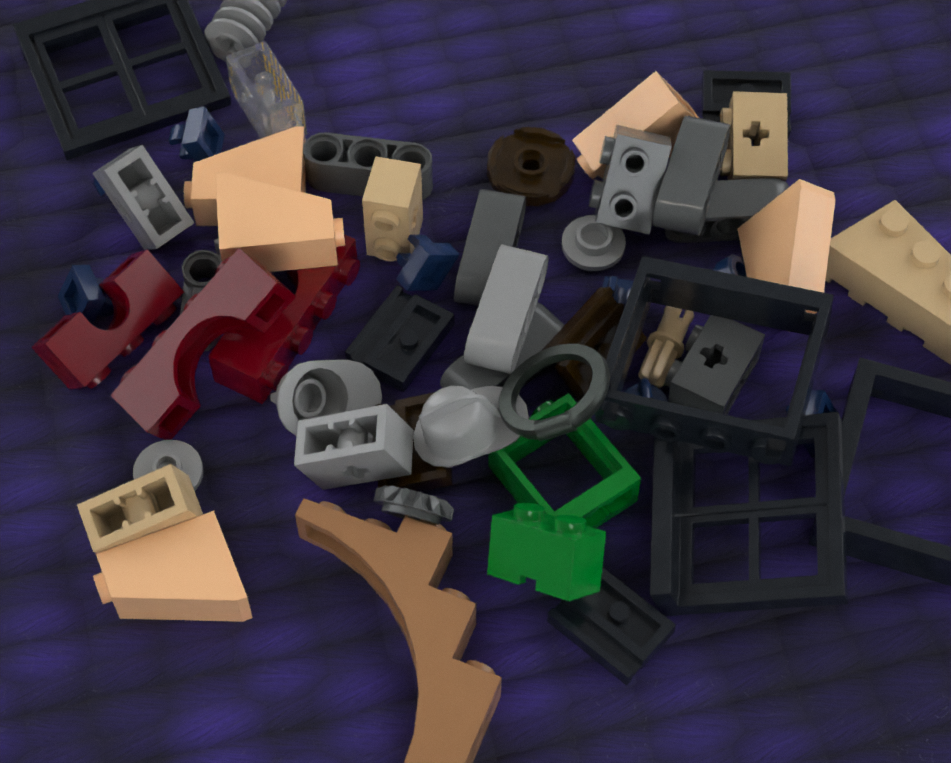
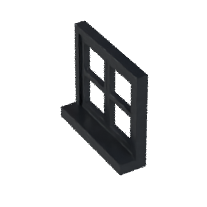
M88 0L13 24L19 48L24 60L27 61L66 161L187 120L189 109L206 107L209 112L231 105L229 91L188 0ZM170 15L181 42L128 59L117 31ZM102 36L113 64L59 82L48 54ZM187 53L201 88L148 105L133 70ZM118 76L133 111L78 129L64 93Z
M839 412L810 414L804 417L797 445L814 443L816 497L760 502V462L749 457V503L695 507L696 454L715 452H711L703 446L681 441L667 442L654 436L650 596L664 616L848 604L842 421ZM786 417L751 421L784 428ZM816 518L818 575L761 579V523ZM749 524V580L694 584L695 528Z

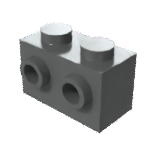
M616 125L613 137L605 136L599 163L606 164L603 181L594 180L589 200V207L596 208V223L650 234L657 197L672 148L669 136Z

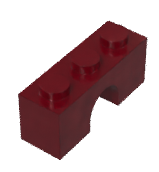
M148 249L131 254L99 284L111 299L114 307L113 320L106 330L96 328L81 312H76L64 316L31 347L69 390L85 386L92 389L110 374L111 369L107 365L119 354L125 357L133 352L144 341L141 333L151 323L155 326L161 324L177 309L173 302L184 291Z

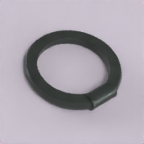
M581 344L557 345L534 354L512 372L501 390L499 412L504 424L515 434L524 438L539 440L540 442L576 431L578 427L596 413L607 395L610 383V372L607 362L599 352ZM564 360L580 361L592 368V382L587 393L568 411L543 420H529L517 414L516 401L521 388L540 369Z

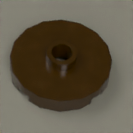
M537 127L515 129L514 134L508 135L506 138H504V135L498 138L488 152L487 177L493 190L526 196V206H541L555 202L568 192L574 181L575 155L572 148L570 151L565 145V140L560 135L547 129Z

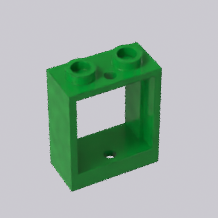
M569 393L555 402L552 400L546 401L534 410L529 420H543L562 414L574 407L577 402ZM591 419L578 427L576 431L566 435L604 480L556 511L549 506L515 464L554 438L540 442L539 440L520 436L516 442L507 447L489 453L488 467L518 503L541 505L545 508V514L552 516H579L586 519V526L597 528L638 501L641 477Z

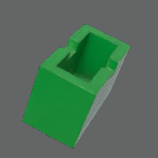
M517 503L514 505V510L492 515L487 575L518 585L524 584L526 577L536 580V591L566 601H572L600 592L606 531L586 526V519L579 516H552L545 514L543 506L533 503Z

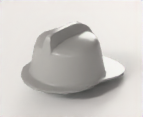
M313 360L297 364L280 380L276 392L270 394V400L276 404L279 418L285 428L297 436L299 420L373 407L376 404H381L382 393L380 382L373 371L361 362L351 360Z
M490 385L470 390L463 386H448L430 395L423 405L413 434L415 450L422 460L435 467L449 468L501 450L516 442L520 436L508 429L499 412V398L503 387ZM518 394L516 412L519 416L529 419L527 405Z

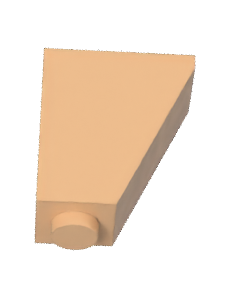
M655 71L572 139L581 152L577 161L592 179L597 176L603 179L606 164L599 163L605 136H614L616 125L669 136L672 144L670 158L684 116L699 117L690 104Z
M295 126L194 162L192 181H185L184 204L185 208L193 209L196 226H218L215 173L226 172L306 193V169L303 154V145L306 142L304 126Z
M226 172L215 173L219 250L222 261L232 256L240 248L262 264L269 272L338 266L336 247L345 246L343 218L333 219L330 199Z
M799 179L741 225L737 230L746 276L824 293L835 208L834 192ZM806 310L807 313H817L815 311Z
M214 511L96 554L102 570L101 573L93 575L99 596L103 604L113 601L120 619L244 622L253 618L246 592Z

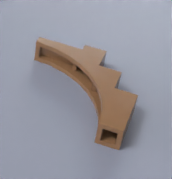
M303 498L295 514L299 538L334 554L359 573L388 605L406 638L417 673L419 695L414 735L404 763H473L501 698L502 677L495 675L492 668L481 662L468 660L464 663L460 661L476 626V603L471 602L464 593L452 588L437 589L453 556L452 533L446 531L440 524L437 525L424 520L418 521L407 516L404 517L396 533L379 520L368 518L364 521L346 514L342 508L331 502L322 501L318 504Z

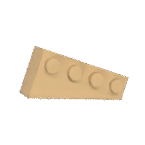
M896 200L832 237L830 240L825 281L830 283L833 279L849 290L847 296L862 306L867 302L888 316L887 323L901 332L904 329L912 332L924 340L923 347L951 365V254Z

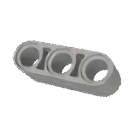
M501 244L468 334L464 352V363L512 374L516 368L545 281L549 260L548 255Z

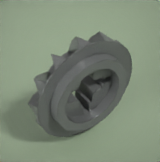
M395 486L377 488L373 502L382 506L381 512L401 519L407 516L418 521L424 520L437 525L441 521L451 522L454 509L446 500L439 499L437 496Z

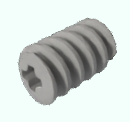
M223 0L219 10L216 11L212 21L208 23L204 31V36L210 50L216 57L233 65L249 63V55L257 51L258 43L263 41L266 31L272 27L273 19L278 17L281 7L285 6L287 0Z

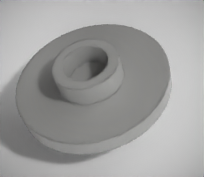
M595 215L575 219L565 228L562 235V251L565 257L574 266L583 270L601 271L611 268L620 261L625 251L626 240L622 229L596 223Z
M162 440L153 443L140 453L134 464L133 478L137 479L172 464L189 475L194 491H196L202 481L203 465L200 455L189 444L179 440Z

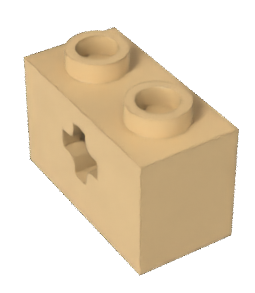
M733 92L729 107L722 108L720 115L721 123L731 125L728 149L726 150L720 175L728 176V180L780 178L786 181L788 177L787 93ZM751 139L754 140L755 146H751Z
M375 156L362 198L367 255L375 256L384 261L397 260L396 256L398 253L412 254L415 247L409 242L408 237L409 235H419L423 222L421 164Z
M172 464L77 504L92 550L95 553L203 515L189 475Z

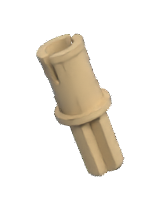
M670 306L665 307L657 331L651 333L648 337L647 345L649 349L638 373L640 379L647 378L652 385L658 388L664 386L670 367L675 359L681 357L684 352V344L682 342L690 323L693 321V311L685 310L683 317L680 318L682 309Z

